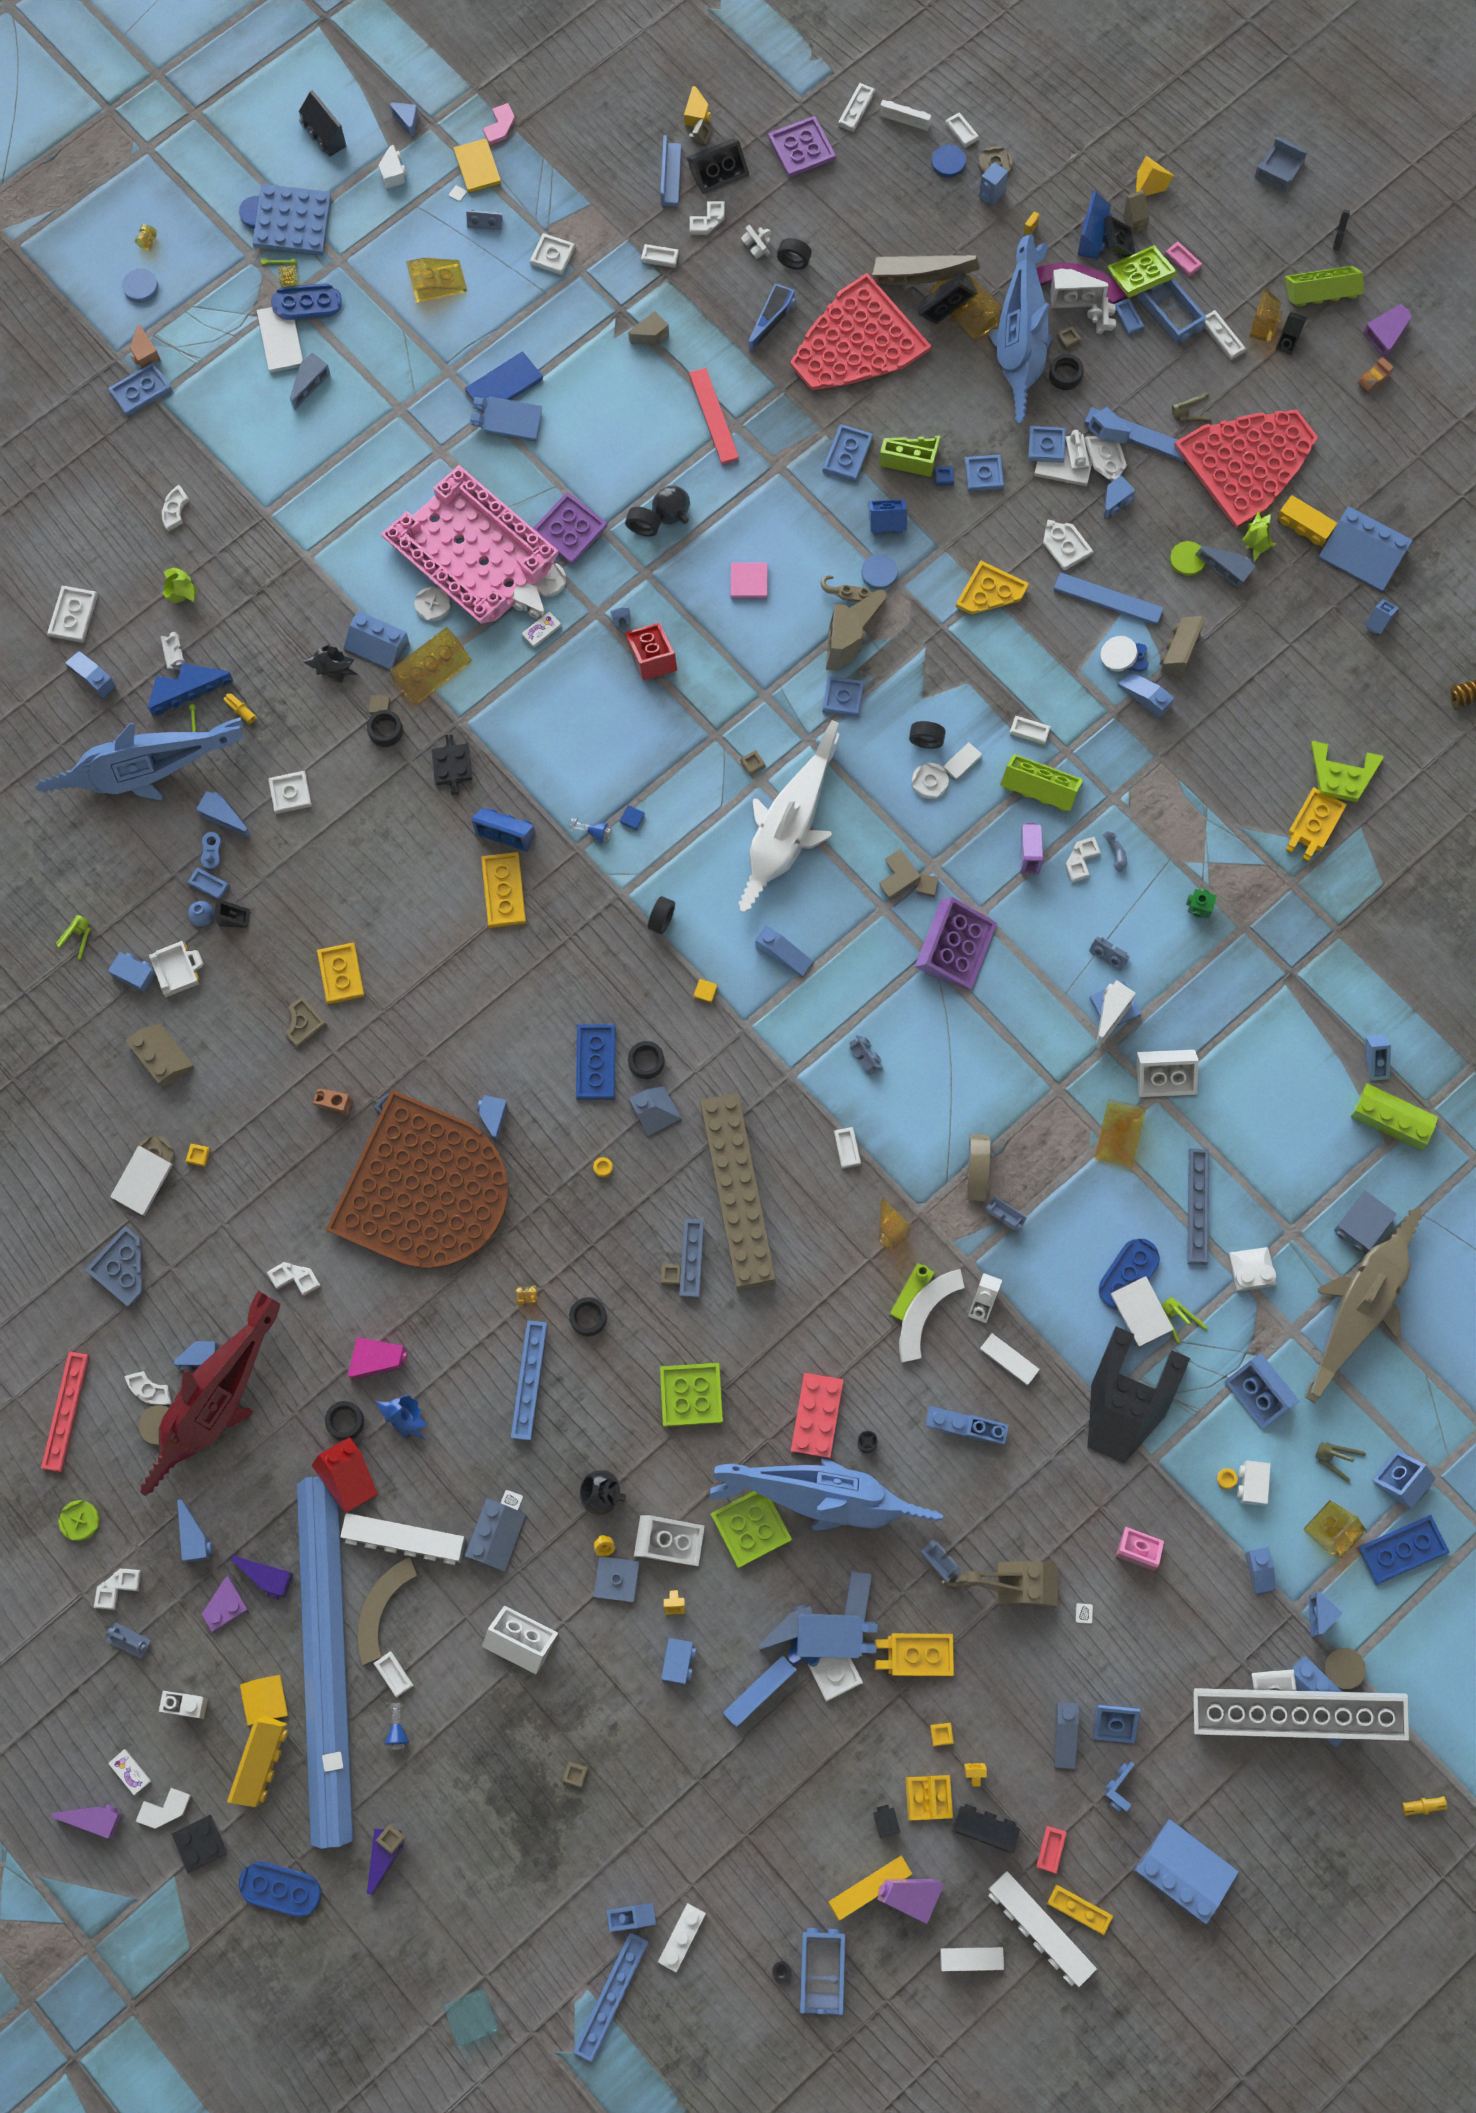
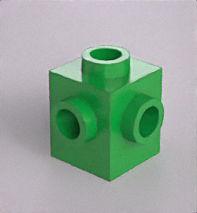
M1195 889L1193 895L1189 894L1186 905L1189 906L1188 913H1191L1194 917L1209 919L1217 895L1211 894L1205 889Z

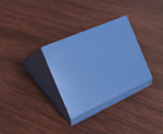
M1316 1592L1309 1596L1311 1638L1324 1634L1342 1614L1321 1592Z
M1105 1705L1095 1706L1093 1739L1135 1743L1140 1709Z

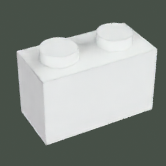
M1246 1460L1243 1466L1240 1465L1239 1477L1242 1478V1482L1238 1486L1237 1497L1240 1498L1241 1504L1257 1506L1268 1504L1271 1463Z

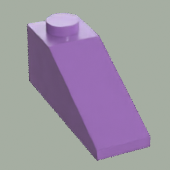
M106 1805L105 1808L93 1807L52 1813L51 1817L108 1839H113L123 1814L117 1812L118 1808Z

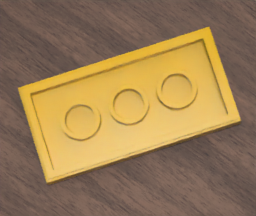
M519 853L481 856L488 927L496 928L526 924Z

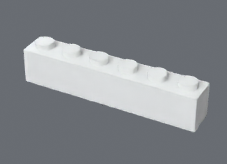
M348 1513L345 1515L340 1536L349 1545L357 1546L358 1542L365 1544L364 1547L376 1550L378 1546L383 1547L384 1551L389 1553H396L397 1550L403 1551L404 1555L409 1557H416V1554L424 1555L423 1559L435 1561L436 1558L444 1559L443 1563L455 1565L456 1562L461 1563L466 1543L464 1536Z
M1005 1871L988 1888L991 1892L988 1896L996 1905L999 1903L1005 1908L1004 1914L1011 1921L1015 1919L1020 1924L1018 1929L1026 1937L1030 1935L1035 1940L1033 1945L1041 1954L1044 1951L1050 1957L1048 1962L1056 1970L1060 1968L1065 1973L1063 1978L1070 1986L1075 1984L1077 1987H1080L1097 1970L1008 1871Z

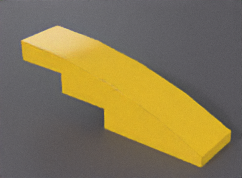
M901 1855L827 1903L839 1921L879 1896V1888L886 1879H905L912 1875V1872Z

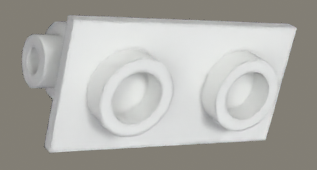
M1073 430L1070 436L1065 437L1071 468L1089 467L1084 436L1079 430Z
M171 632L169 637L161 636L167 669L180 671L182 663H185L182 651L179 649L180 637L176 632Z

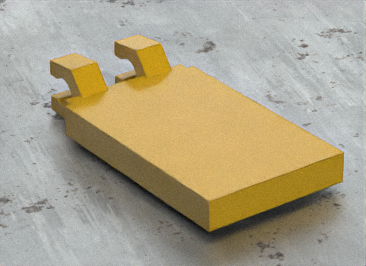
M1313 787L1288 832V837L1291 840L1285 850L1292 853L1297 843L1300 842L1308 847L1302 859L1309 862L1314 851L1319 852V850L1323 849L1347 804L1336 798L1320 795L1319 790Z
M892 1633L891 1636H888V1639L874 1640V1644L877 1645L876 1649H888V1660L874 1661V1670H888V1674H891V1676H954L953 1634Z

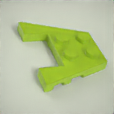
M1312 741L1310 744L1320 795L1358 802L1384 756L1367 752L1364 768L1327 761L1328 744Z

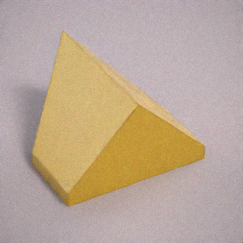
M1146 156L1137 171L1136 192L1144 190L1145 196L1166 191L1174 175Z

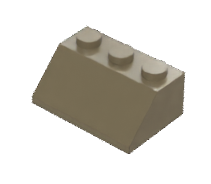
M1184 617L1180 624L1176 623L1173 634H1175L1174 639L1170 638L1166 647L1169 651L1167 655L1163 654L1160 664L1163 665L1162 673L1182 679L1206 617Z
M161 1023L142 1028L125 1040L163 1090L194 1067Z

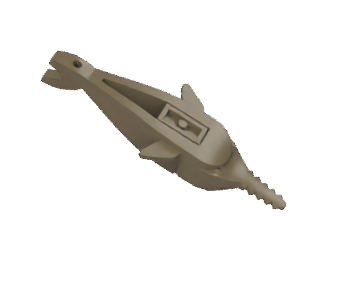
M1416 1207L1414 1210H1409V1216L1404 1217L1405 1222L1400 1223L1401 1228L1395 1229L1396 1234L1391 1235L1390 1240L1371 1248L1363 1257L1351 1278L1339 1277L1318 1288L1320 1294L1340 1296L1341 1298L1332 1320L1319 1369L1311 1379L1305 1393V1398L1311 1402L1316 1403L1335 1372L1366 1340L1381 1321L1394 1337L1399 1338L1401 1336L1400 1312L1394 1302L1409 1276L1410 1261L1407 1248L1410 1246L1409 1241L1413 1240L1412 1234L1416 1233L1415 1227L1419 1226L1418 1220L1422 1219L1421 1209Z

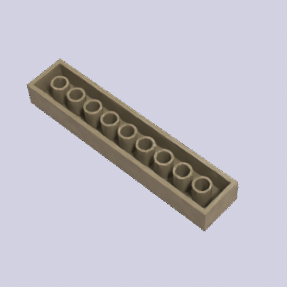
M735 1093L700 1100L737 1292L774 1285L775 1274L739 1094Z

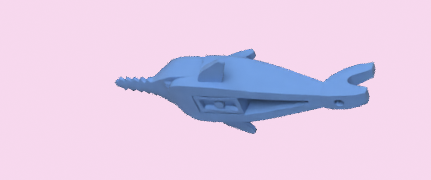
M1031 234L1023 237L1019 242L1016 254L1017 265L1003 305L999 329H989L988 331L990 339L997 346V359L1002 366L1003 374L1013 388V394H1015L1013 400L1016 401L1014 405L1016 407L1014 412L1016 413L1015 420L1019 424L1023 423L1026 417L1024 413L1027 409L1025 407L1027 403L1026 397L1028 396L1026 392L1043 373L1046 364L1047 348L1052 339L1051 334L1048 333L1047 313L1050 305L1045 303L1035 264L1039 263L1047 254L1048 245L1043 243L1035 248L1034 236Z
M240 717L227 721L209 732H163L134 735L135 724L131 722L117 736L113 743L108 742L94 746L83 754L72 770H67L66 774L60 772L59 776L53 775L52 779L47 777L45 781L40 780L36 785V790L46 793L47 790L53 792L54 789L60 791L61 788L68 789L69 786L73 789L79 787L103 794H119L132 790L138 796L162 800L163 795L151 783L175 772L213 749L224 748L243 738L241 730L243 728L242 719Z
M821 1458L822 1466L792 1465L749 1468L738 1464L715 1466L713 1478L725 1483L712 1487L709 1500L725 1499L749 1488L783 1507L816 1519L812 1525V1529L815 1531L827 1530L841 1525L870 1529L879 1528L905 1515H909L911 1518L916 1516L919 1519H932L935 1522L943 1519V1515L937 1511L923 1509L920 1506L916 1507L914 1504H908L906 1501L897 1498L872 1476L863 1472L848 1470L827 1458Z

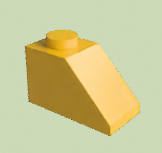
M695 86L692 87L684 113L685 125L691 127L696 125L697 121L701 119L709 123L711 118L708 103Z

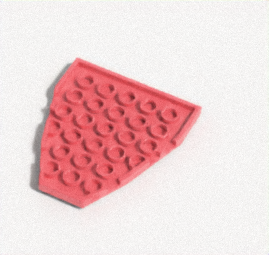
M866 273L837 293L832 304L830 303L827 306L824 314L820 315L808 330L805 340L799 346L797 354L792 358L790 366L813 391L850 385L904 369L929 352L932 346L871 276Z
M1289 410L1287 412L1275 411L1274 414L1255 413L1237 417L1236 420L1229 422L1224 420L1220 421L1219 424L1211 426L1210 424L1203 425L1176 441L1174 447L1233 526L1238 528L1255 518L1258 509L1260 514L1267 510L1299 471L1318 436L1298 410Z

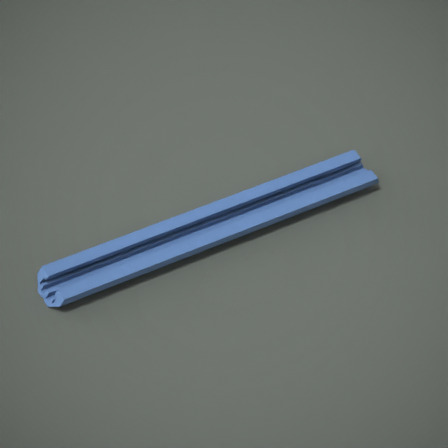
M317 1476L306 1477L297 1484L310 1838L312 1846L322 1849L340 1847L353 1841L340 1512L339 1503L321 1478ZM341 1752L343 1768L325 1772L322 1755Z

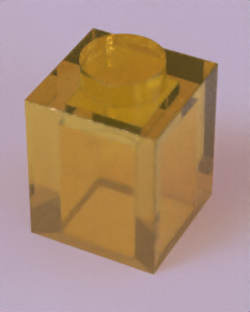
M296 265L278 266L281 287L300 285V277Z

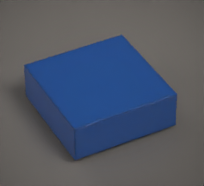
M953 466L935 467L936 486L954 485Z
M628 805L620 819V823L637 830L645 812Z

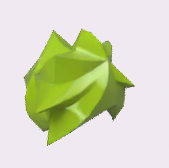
M1259 509L1254 522L1247 524L1248 532L1242 539L1247 544L1246 548L1253 549L1254 562L1262 553L1277 544L1273 543L1270 539V514L1261 519Z
M175 567L164 571L167 579L163 585L165 590L162 593L165 598L174 602V604L187 599L194 602V595H197V589L191 583L190 576Z

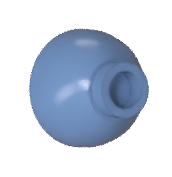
M205 901L194 902L189 907L188 918L195 926H206L214 918V909Z

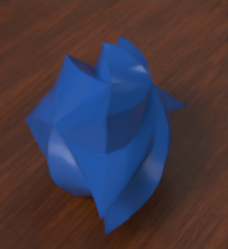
M402 1396L389 1402L376 1401L381 1413L385 1417V1421L391 1422L404 1438L411 1434L425 1440L419 1429L428 1424L420 1418L421 1409L418 1408V1401L411 1396Z

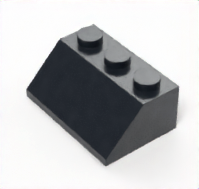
M313 90L310 91L298 111L300 115L299 122L304 129L307 128L312 140L318 142L321 151L326 152L330 157L347 147L342 126Z
M734 138L686 157L692 176L702 193L749 175L740 142Z
M963 272L955 274L951 280L942 284L939 289L927 295L919 303L918 315L934 324H938L978 294L971 277Z
M965 1804L964 1807L959 1806L951 1831L1009 1853L1015 1852L1020 1828L1016 1827V1822L1005 1819L1004 1822L996 1819L997 1815L987 1811L983 1815L976 1812V1807Z

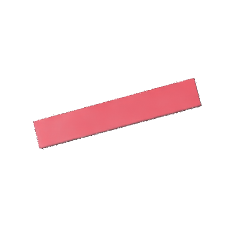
M703 368L689 372L721 464L724 465L739 460L707 369Z
M68 1353L41 1466L43 1470L61 1473L63 1471L90 1357L87 1354Z

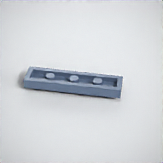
M684 1219L679 1294L683 1298H699L704 1220Z

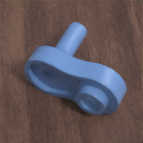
M208 832L202 838L203 853L201 863L209 870L218 868L221 862L219 852L222 840L215 832ZM211 840H216L214 845H210Z

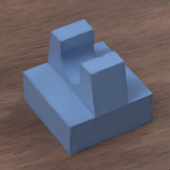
M628 606L610 610L616 627L620 626V618H624L626 624H630V610Z

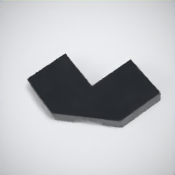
M1344 209L1342 211L1333 243V250L1335 251L1340 250L1350 210Z

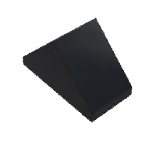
M216 899L214 918L219 926L248 927L250 909Z

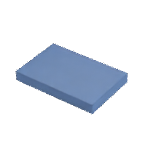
M154 362L109 387L108 390L126 417L171 392L172 388Z
M840 424L823 466V472L857 482L874 434Z

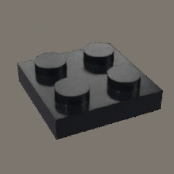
M1110 215L1104 218L1109 248L1124 257L1135 254L1131 228Z
M208 1815L172 1833L187 1873L227 1854L212 1815Z

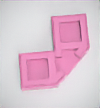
M508 103L493 108V114L498 123L483 128L489 145L505 140L510 127L515 121V116Z

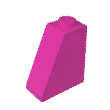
M357 1337L348 1377L352 1380H357L401 1369L402 1364L406 1363L408 1353L405 1352L406 1349L401 1345Z

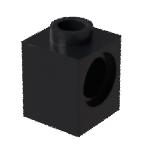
M889 1805L877 1807V1812H874L873 1815L879 1838L900 1833L894 1807L889 1808Z

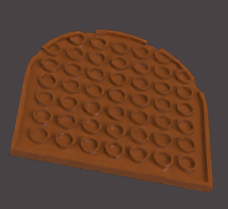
M391 1090L326 1231L396 1262L412 1267L439 1268L458 1263L481 1249L490 1240L501 1223L508 1197V1181L503 1161L492 1142L470 1123Z

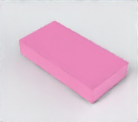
M1179 242L1165 251V256L1188 277L1192 276L1202 267V263Z

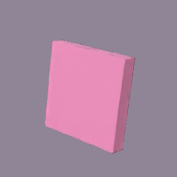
M731 563V598H767V563Z

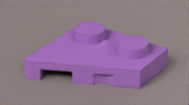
M229 1576L225 1577L202 1613L212 1632H215L248 1611L247 1606Z

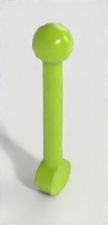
M261 259V263L263 266H266L268 264H291L292 266H295L297 264V261L295 259Z
M191 704L189 710L191 711L192 732H196V706Z

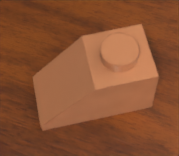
M138 325L130 346L133 354L130 357L134 364H139L142 369L152 362L155 364L160 361V357L141 325Z

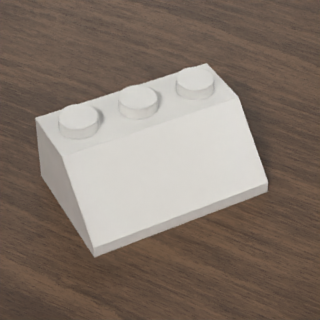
M1195 1050L1137 1052L1136 1071L1139 1097L1197 1095L1199 1060Z
M504 1606L488 1628L482 1647L537 1674L558 1632Z

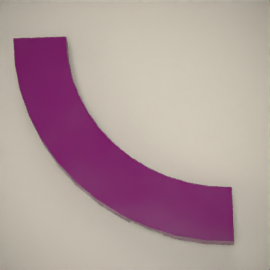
M1054 263L1036 268L1041 286L1052 282L1054 270L1072 269L1108 283L1106 297H1108L1109 303L1116 304L1127 299V295L1111 277L1092 267L1075 263Z

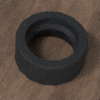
M786 238L779 245L777 259L788 268L801 270L808 266L812 250L805 242L799 239Z
M1071 354L1057 356L1050 365L1049 379L1056 388L1062 390L1076 388L1080 384L1084 372L1081 360ZM1068 365L1073 367L1077 374L1074 378L1064 379L1056 374V369L1059 366Z
M632 507L629 509L625 525L630 531L638 535L652 537L657 535L661 518L650 509Z
M379 710L369 717L367 731L371 741L376 745L390 747L401 739L403 726L396 713L390 710ZM382 720H391L395 723L396 730L390 736L380 737L374 732L375 725Z
M918 721L911 725L909 740L918 747L927 749L939 748L944 744L946 730L943 726L934 722Z
M663 896L658 898L649 917V930L661 935L666 931L675 910V902Z
M652 1041L638 1042L629 1051L628 1064L630 1070L641 1079L655 1078L664 1068L665 1059L663 1051ZM643 1050L653 1051L658 1058L656 1066L648 1071L639 1069L635 1063L636 1055Z
M584 1297L575 1301L571 1306L569 1319L577 1333L583 1336H594L605 1327L607 1313L599 1300L592 1297ZM583 1306H594L600 1314L599 1322L592 1328L582 1327L577 1322V1312Z
M339 1401L331 1405L327 1410L325 1426L336 1439L343 1441L349 1437L353 1439L363 1429L364 1415L353 1402ZM342 1409L351 1410L356 1416V1424L348 1432H340L333 1425L334 1415Z

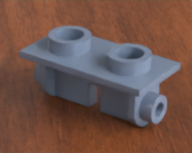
M474 209L466 211L467 227L501 230L503 214L500 212L474 211Z
M1103 937L1095 938L1089 952L1121 971L1130 958L1127 955L1128 953L1117 946L1115 949H1112L1113 944Z
M857 1035L858 1041L856 1039L852 1040L849 1043L850 1049L857 1059L862 1055L864 1056L859 1063L866 1073L872 1075L876 1072L875 1068H883L880 1064L882 1060L877 1053H873L870 1047L872 1045L866 1037L863 1038Z
M996 1196L993 1197L985 1209L988 1215L991 1214L1012 1228V1231L1019 1232L1027 1219L1025 1215Z
M932 1540L928 1546L920 1551L947 1583L961 1571L958 1568L959 1565L951 1556H948L946 1559L943 1557L947 1552L938 1541Z
M115 1623L113 1628L110 1627L106 1634L108 1635L106 1642L140 1659L144 1656L151 1642L150 1639L118 1623Z

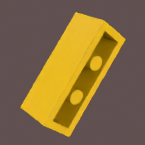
M1293 495L1287 500L1277 517V520L1282 525L1292 528L1297 534L1305 536L1313 544L1321 547L1326 544L1338 524Z

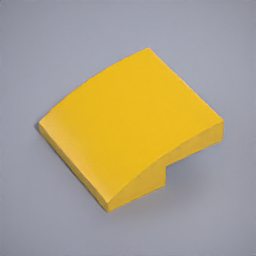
M950 1775L905 1778L908 1821L953 1818Z

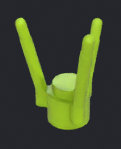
M76 915L69 928L57 941V947L61 948L72 932L78 935L84 933L78 959L81 960L87 936L91 930L88 927L90 922L86 918Z
M1170 1297L1161 1305L1174 1329L1171 1333L1177 1344L1180 1343V1340L1169 1315L1174 1317L1178 1314L1187 1325H1191V1322L1181 1312L1183 1311L1204 1330H1207V1326L1182 1306L1178 1300L1176 1301L1174 1297Z

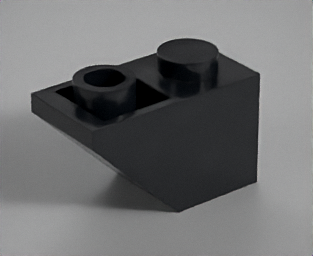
M1294 312L1289 313L1276 350L1290 355L1293 354L1307 317Z

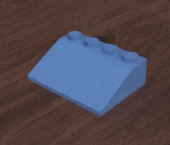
M1348 506L1318 558L1383 592L1413 540Z
M1168 1819L1133 1870L1202 1924L1208 1923L1239 1872L1170 1819Z

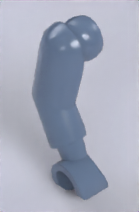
M1107 831L1102 836L1110 842L1112 849L1116 853L1117 862L1113 866L1117 871H1122L1123 868L1127 867L1126 852L1119 841L1115 840L1116 834Z

